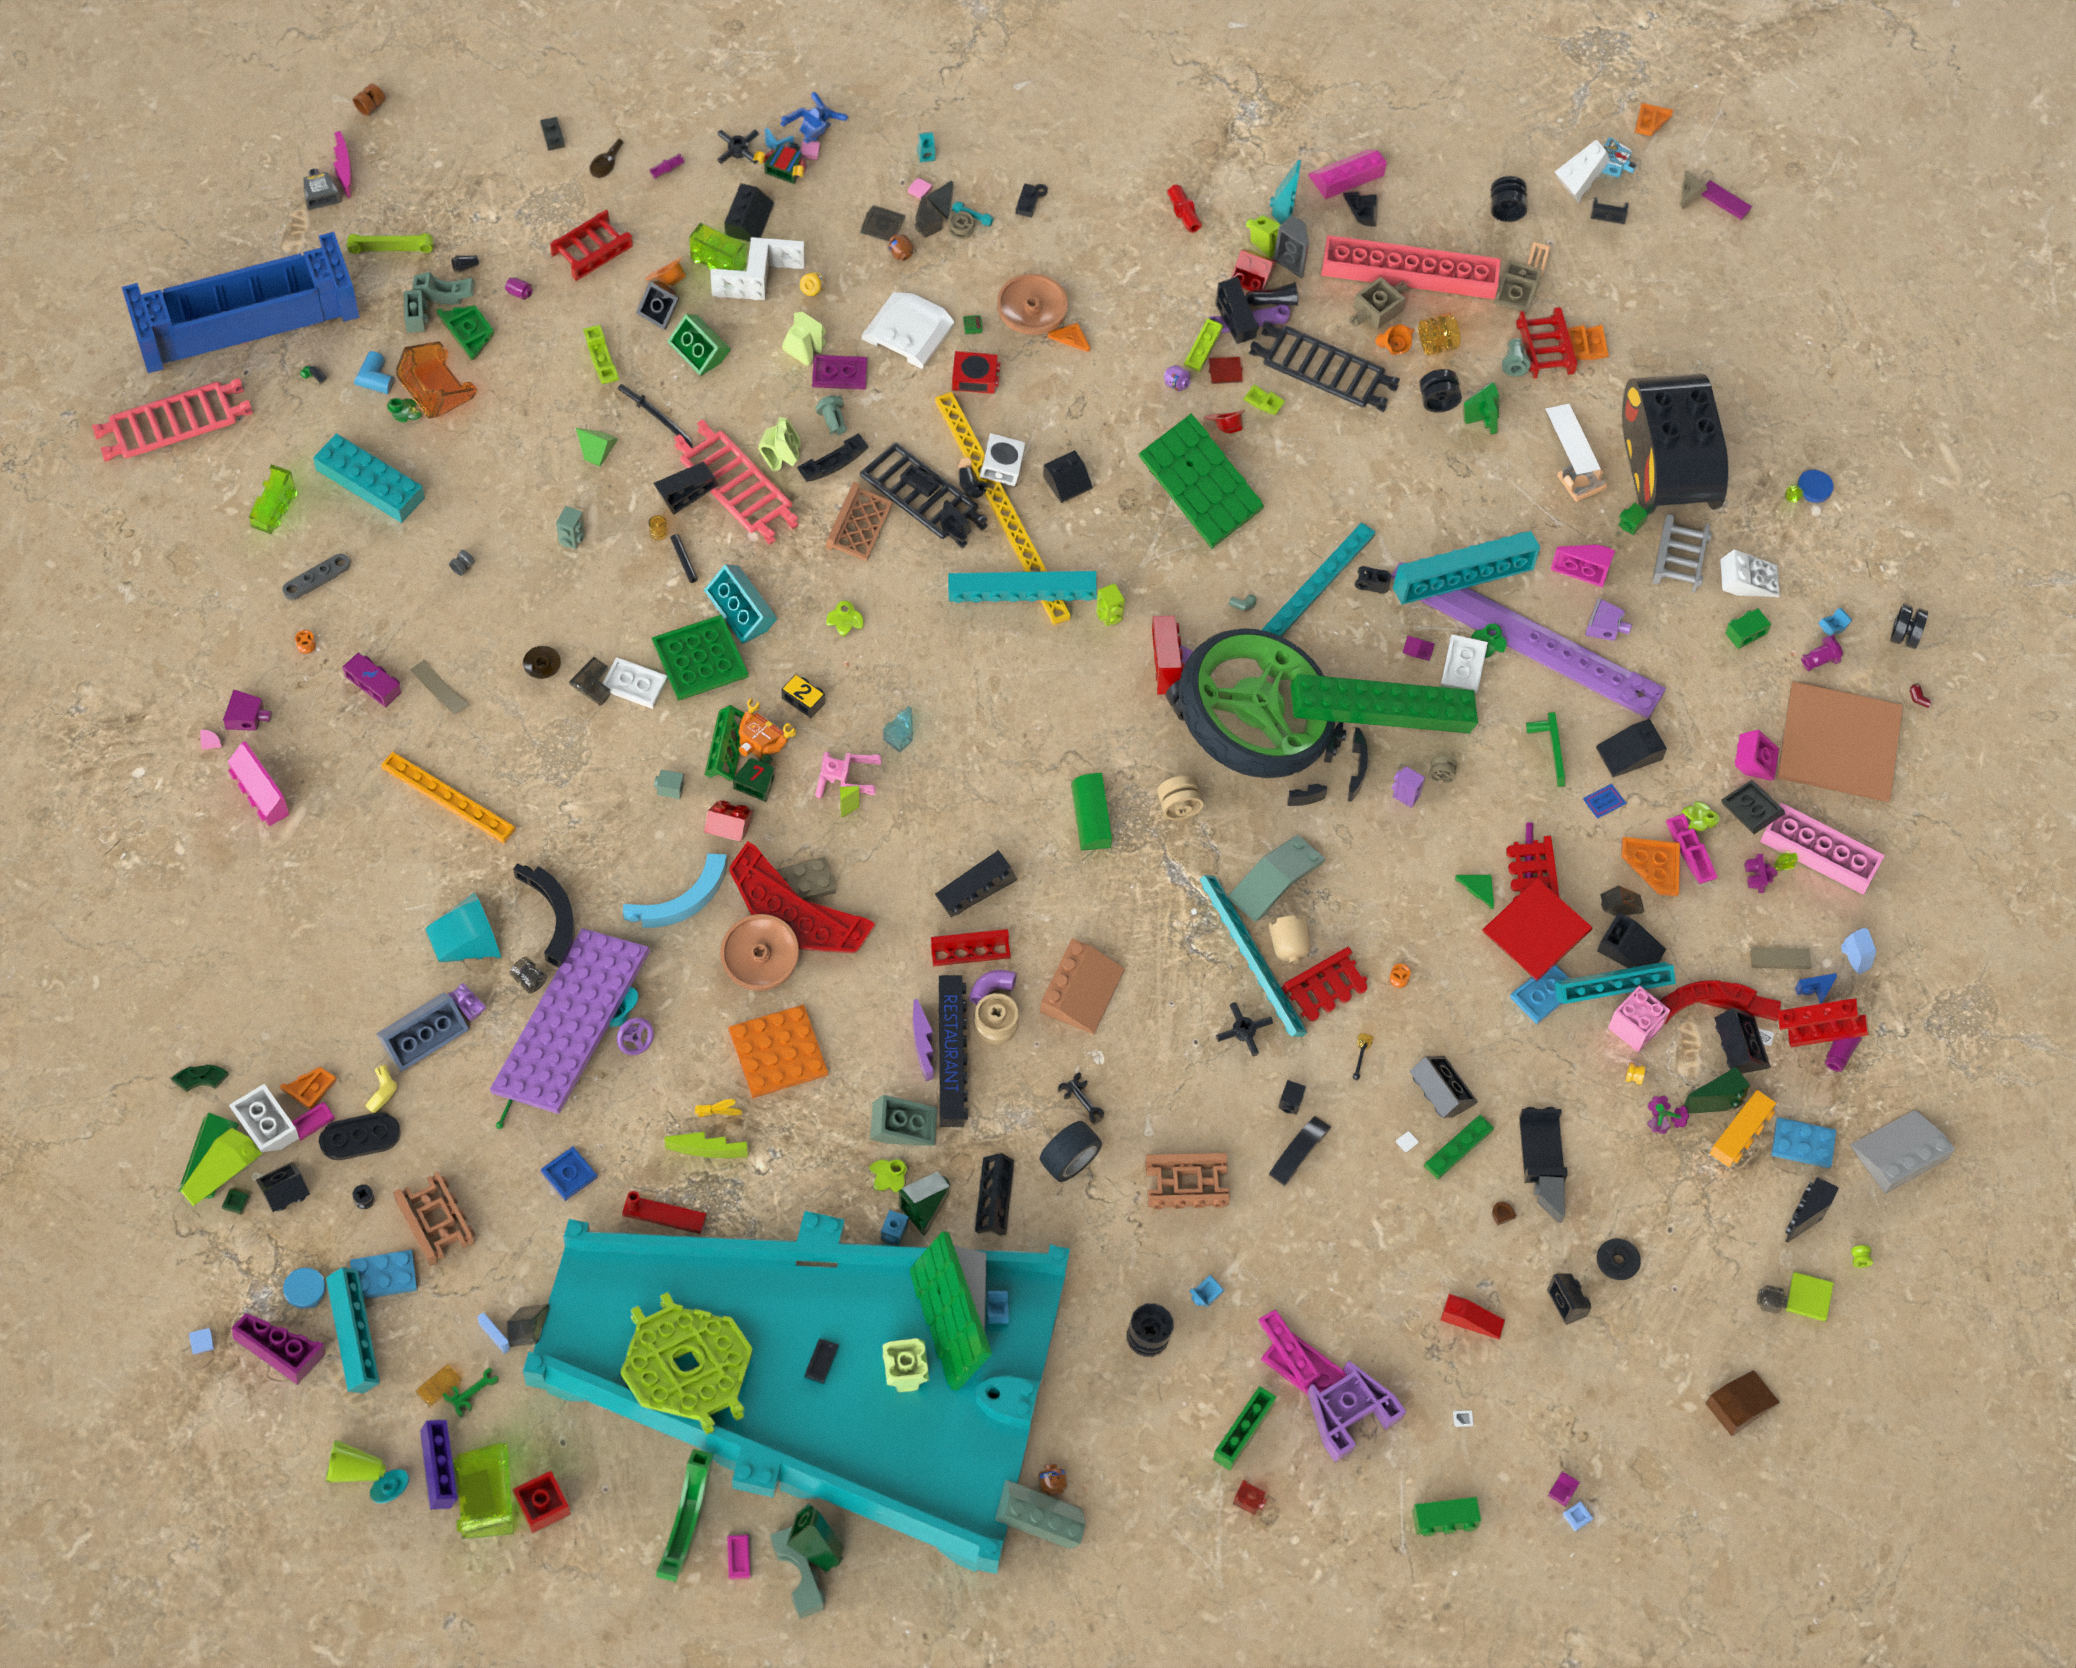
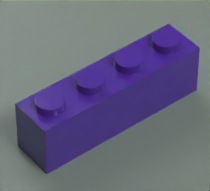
M426 1420L420 1430L430 1510L451 1509L457 1500V1491L447 1420Z

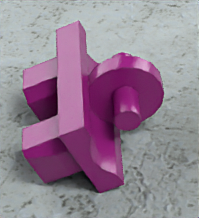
M1757 854L1755 859H1747L1744 863L1746 872H1755V876H1748L1747 878L1748 888L1758 889V893H1764V888L1768 886V883H1772L1773 878L1778 875L1777 869L1771 868L1769 863H1764L1763 854Z

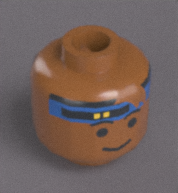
M895 234L889 239L888 250L896 260L905 261L913 255L914 245L906 235Z
M1057 1464L1044 1466L1045 1470L1041 1471L1038 1475L1041 1491L1047 1493V1496L1063 1494V1490L1068 1487L1065 1470L1057 1468Z

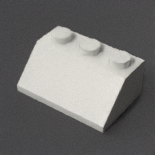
M265 1084L229 1105L261 1152L282 1150L299 1139L296 1128Z

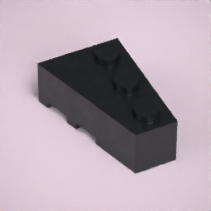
M1238 277L1219 282L1215 305L1235 342L1240 344L1255 339L1259 325L1254 319Z
M704 461L653 483L673 515L719 486L716 478Z

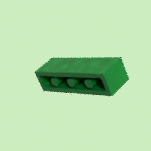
M1261 1386L1257 1388L1216 1448L1213 1456L1215 1462L1231 1471L1275 1406L1277 1399L1275 1395Z

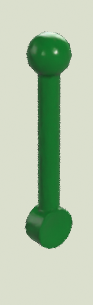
M509 1099L500 1121L496 1123V1128H503V1121L514 1100Z

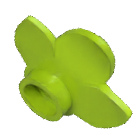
M844 600L836 605L835 610L829 612L826 624L827 626L836 625L837 631L844 637L849 633L852 626L862 629L863 618L859 612L854 610L851 602ZM842 607H847V608H848V611H847V612H843V611L841 610V608H842Z
M1695 801L1694 806H1687L1682 810V813L1692 820L1688 827L1689 830L1704 831L1707 828H1713L1719 822V815L1710 810L1709 806L1703 802Z
M881 1159L869 1166V1170L877 1175L874 1180V1190L884 1191L891 1188L894 1193H898L904 1187V1175L907 1168L903 1161L894 1159L889 1162ZM894 1168H899L900 1171H899V1172H894L893 1169H894Z

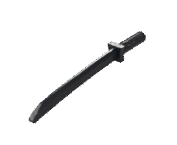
M623 384L619 385L618 390L634 400L638 408L643 407L676 436L680 434L692 448L691 439L671 420L648 403L644 395L640 397Z

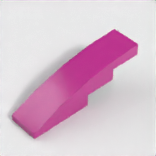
M337 131L334 132L337 146L333 147L337 161L333 162L335 174L347 198H350L352 191L351 165L342 133Z
M1685 814L1667 819L1665 822L1674 842L1680 843V853L1698 883L1703 884L1717 879L1718 877L1704 844H1700L1694 829H1688L1689 823Z

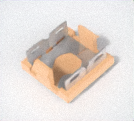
M1570 465L1563 468L1557 474L1575 502L1607 489L1605 480H1601V475L1604 473L1602 469L1576 474L1573 466Z

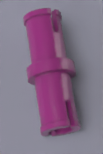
M679 153L668 160H662V163L650 168L649 171L651 176L656 179L666 172H672V169L684 164L685 161Z

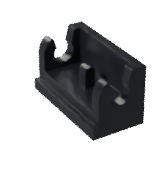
M1594 197L1590 219L1625 224L1629 203L1625 202L1624 208L1597 203L1598 198Z

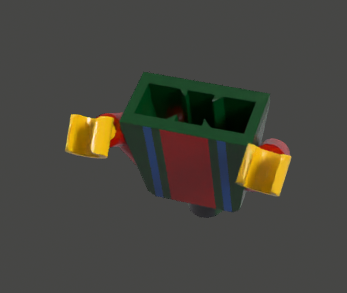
M791 143L789 147L779 145L776 149L766 154L756 151L753 158L754 161L758 160L760 164L764 163L765 174L794 185L797 177H803L807 172L805 161L802 159V153L799 151L800 146L796 143Z

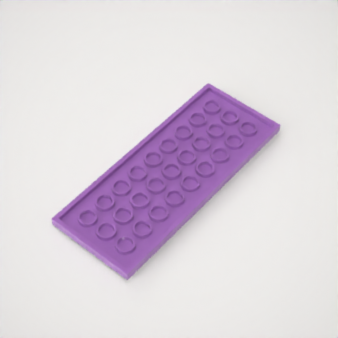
M581 928L566 960L557 970L489 1089L491 1093L560 1114L606 1032L610 1021L615 1016L649 955V947Z

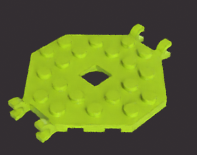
M668 1292L660 1295L662 1300L660 1305L663 1310L645 1318L639 1306L631 1309L633 1314L631 1319L637 1326L627 1352L626 1360L621 1369V1375L641 1407L699 1420L706 1435L714 1432L712 1427L714 1421L710 1415L728 1406L735 1420L744 1417L742 1413L744 1407L738 1401V1396L751 1359L752 1347L732 1317L723 1316L722 1318L711 1315V1312L684 1309L683 1306L673 1302ZM692 1352L700 1366L688 1372L681 1371L674 1359Z

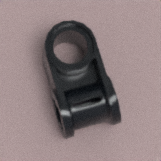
M1367 566L1358 568L1357 572L1359 575L1355 581L1357 589L1380 594L1389 591L1391 574L1388 571Z

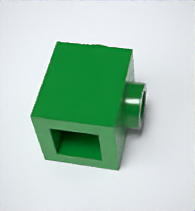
M1634 502L1628 509L1625 508L1621 512L1618 526L1625 532L1634 535L1646 523L1648 517L1646 510Z

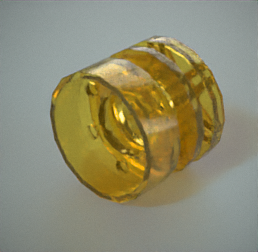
M1451 313L1438 315L1436 319L1430 317L1419 321V339L1424 352L1428 356L1440 354L1443 350L1446 352L1456 350L1460 347L1459 327Z

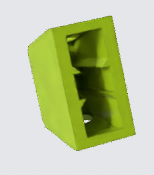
M1261 215L1256 220L1250 218L1246 222V227L1250 229L1252 243L1269 258L1274 256L1278 229L1281 224L1264 215Z

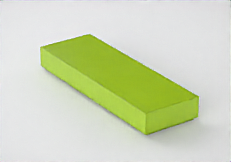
M1207 318L1184 362V366L1198 372L1202 370L1224 328L1222 324Z

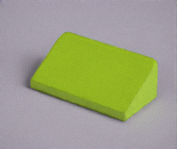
M859 786L840 787L841 817H844L859 808Z

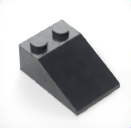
M1650 719L1635 723L1596 745V749L1612 777L1663 760L1667 750Z

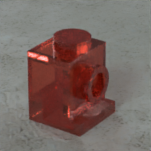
M1243 1480L1234 1497L1233 1505L1256 1515L1258 1509L1262 1511L1267 1502L1265 1498L1266 1492ZM1248 1495L1255 1497V1499H1250Z

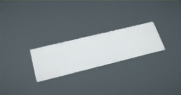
M1570 404L1546 408L1576 474L1600 470L1601 468Z

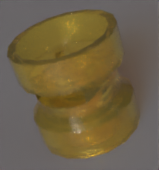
M661 515L651 517L648 522L650 537L658 541L665 539L668 534L666 519Z

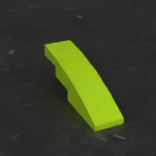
M704 1132L664 1137L665 1149L687 1155L707 1158L748 1157L747 1142L726 1144L725 1137L705 1139Z

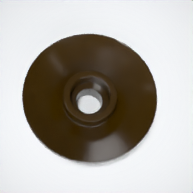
M548 646L534 647L523 658L524 670L528 675L537 679H546L553 676L561 665L558 652Z

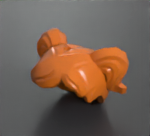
M1402 324L1389 327L1384 334H1379L1375 338V343L1381 348L1386 347L1392 355L1404 354L1412 346V333L1415 330Z

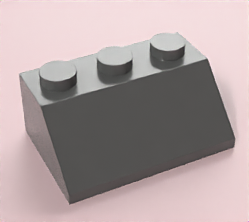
M1291 215L1279 227L1274 260H1277L1278 264L1302 278L1304 276L1309 241L1306 224L1300 219Z

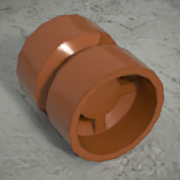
M370 83L363 89V92L358 93L352 100L356 109L361 114L368 116L375 110V107H379L385 102L386 98L377 85Z

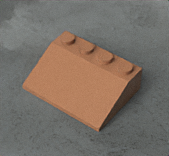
M1072 938L1041 1001L1040 1013L1095 1034L1125 969L1090 945Z

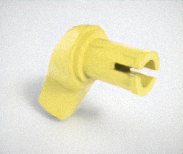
M387 1065L379 1066V1069H375L381 1085L365 1105L373 1113L380 1110L397 1090V1082L392 1081Z

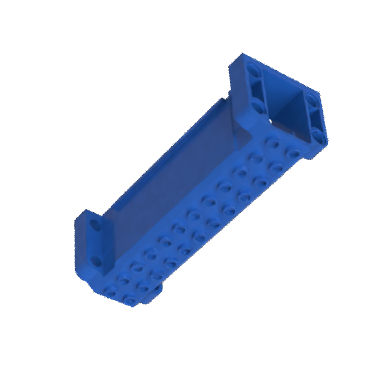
M335 232L319 235L321 248L303 252V256L299 253L165 288L163 292L160 289L141 294L138 283L123 286V294L147 373L164 370V363L317 324L330 319L342 317L343 322L359 318L353 284Z

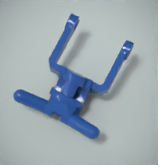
M812 92L811 97L818 107L811 110L799 108L791 114L783 116L781 118L783 122H780L785 127L794 120L803 117L804 120L799 130L805 135L806 139L803 141L807 144L812 140L817 141L818 137L825 133V128L831 125L828 122L829 118L842 121L848 119L846 114L834 112L828 108L816 92Z

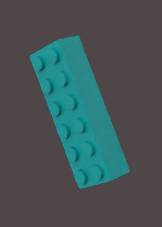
M337 433L313 457L316 471L400 523L425 499L422 485Z

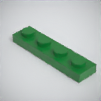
M1479 1115L1424 1164V1167L1439 1180L1491 1134L1494 1127L1484 1117Z

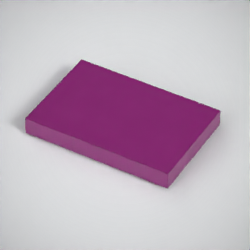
M814 355L812 387L866 390L867 357Z

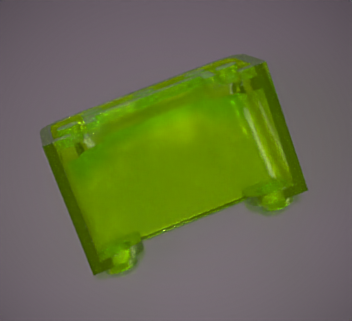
M508 1442L496 1443L458 1453L457 1458H453L454 1471H458L460 1519H456L457 1532H461L462 1539L514 1534Z

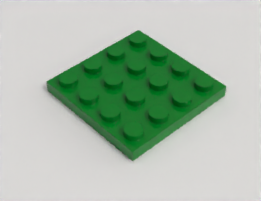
M722 614L652 637L654 648L678 701L748 678L746 667Z

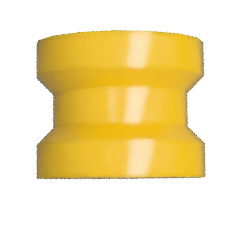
M1630 1062L1625 1081H1635L1641 1085L1646 1066H1635L1634 1063Z

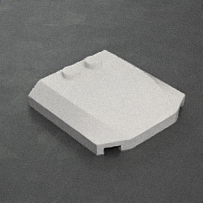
M893 292L863 332L862 340L875 346L881 344L908 357L907 362L923 369L953 329L954 321L944 308L913 293Z

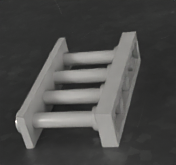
M1667 514L1663 524L1652 583L1659 585L1661 578L1665 577L1693 583L1691 592L1695 593L1697 586L1701 587L1703 576L1700 573L1706 542H1709L1711 538L1710 524L1706 523L1703 532L1680 527L1673 523L1674 516ZM1678 533L1700 538L1701 545L1696 546L1674 541L1673 538H1670V534ZM1672 547L1699 553L1698 560L1695 561L1670 555L1667 549ZM1671 562L1696 568L1695 576L1667 570L1664 565Z

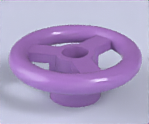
M636 1017L627 1020L620 1027L617 1034V1044L620 1050L627 1055H638L646 1051L654 1037L652 1025L644 1018ZM646 1027L648 1037L646 1042L642 1044L640 1040L641 1033ZM623 1041L634 1042L638 1049H628Z

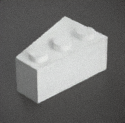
M1595 140L1556 170L1555 173L1560 183L1579 204L1582 200L1581 197L1590 189L1592 182L1596 177L1598 178L1610 159L1607 151Z

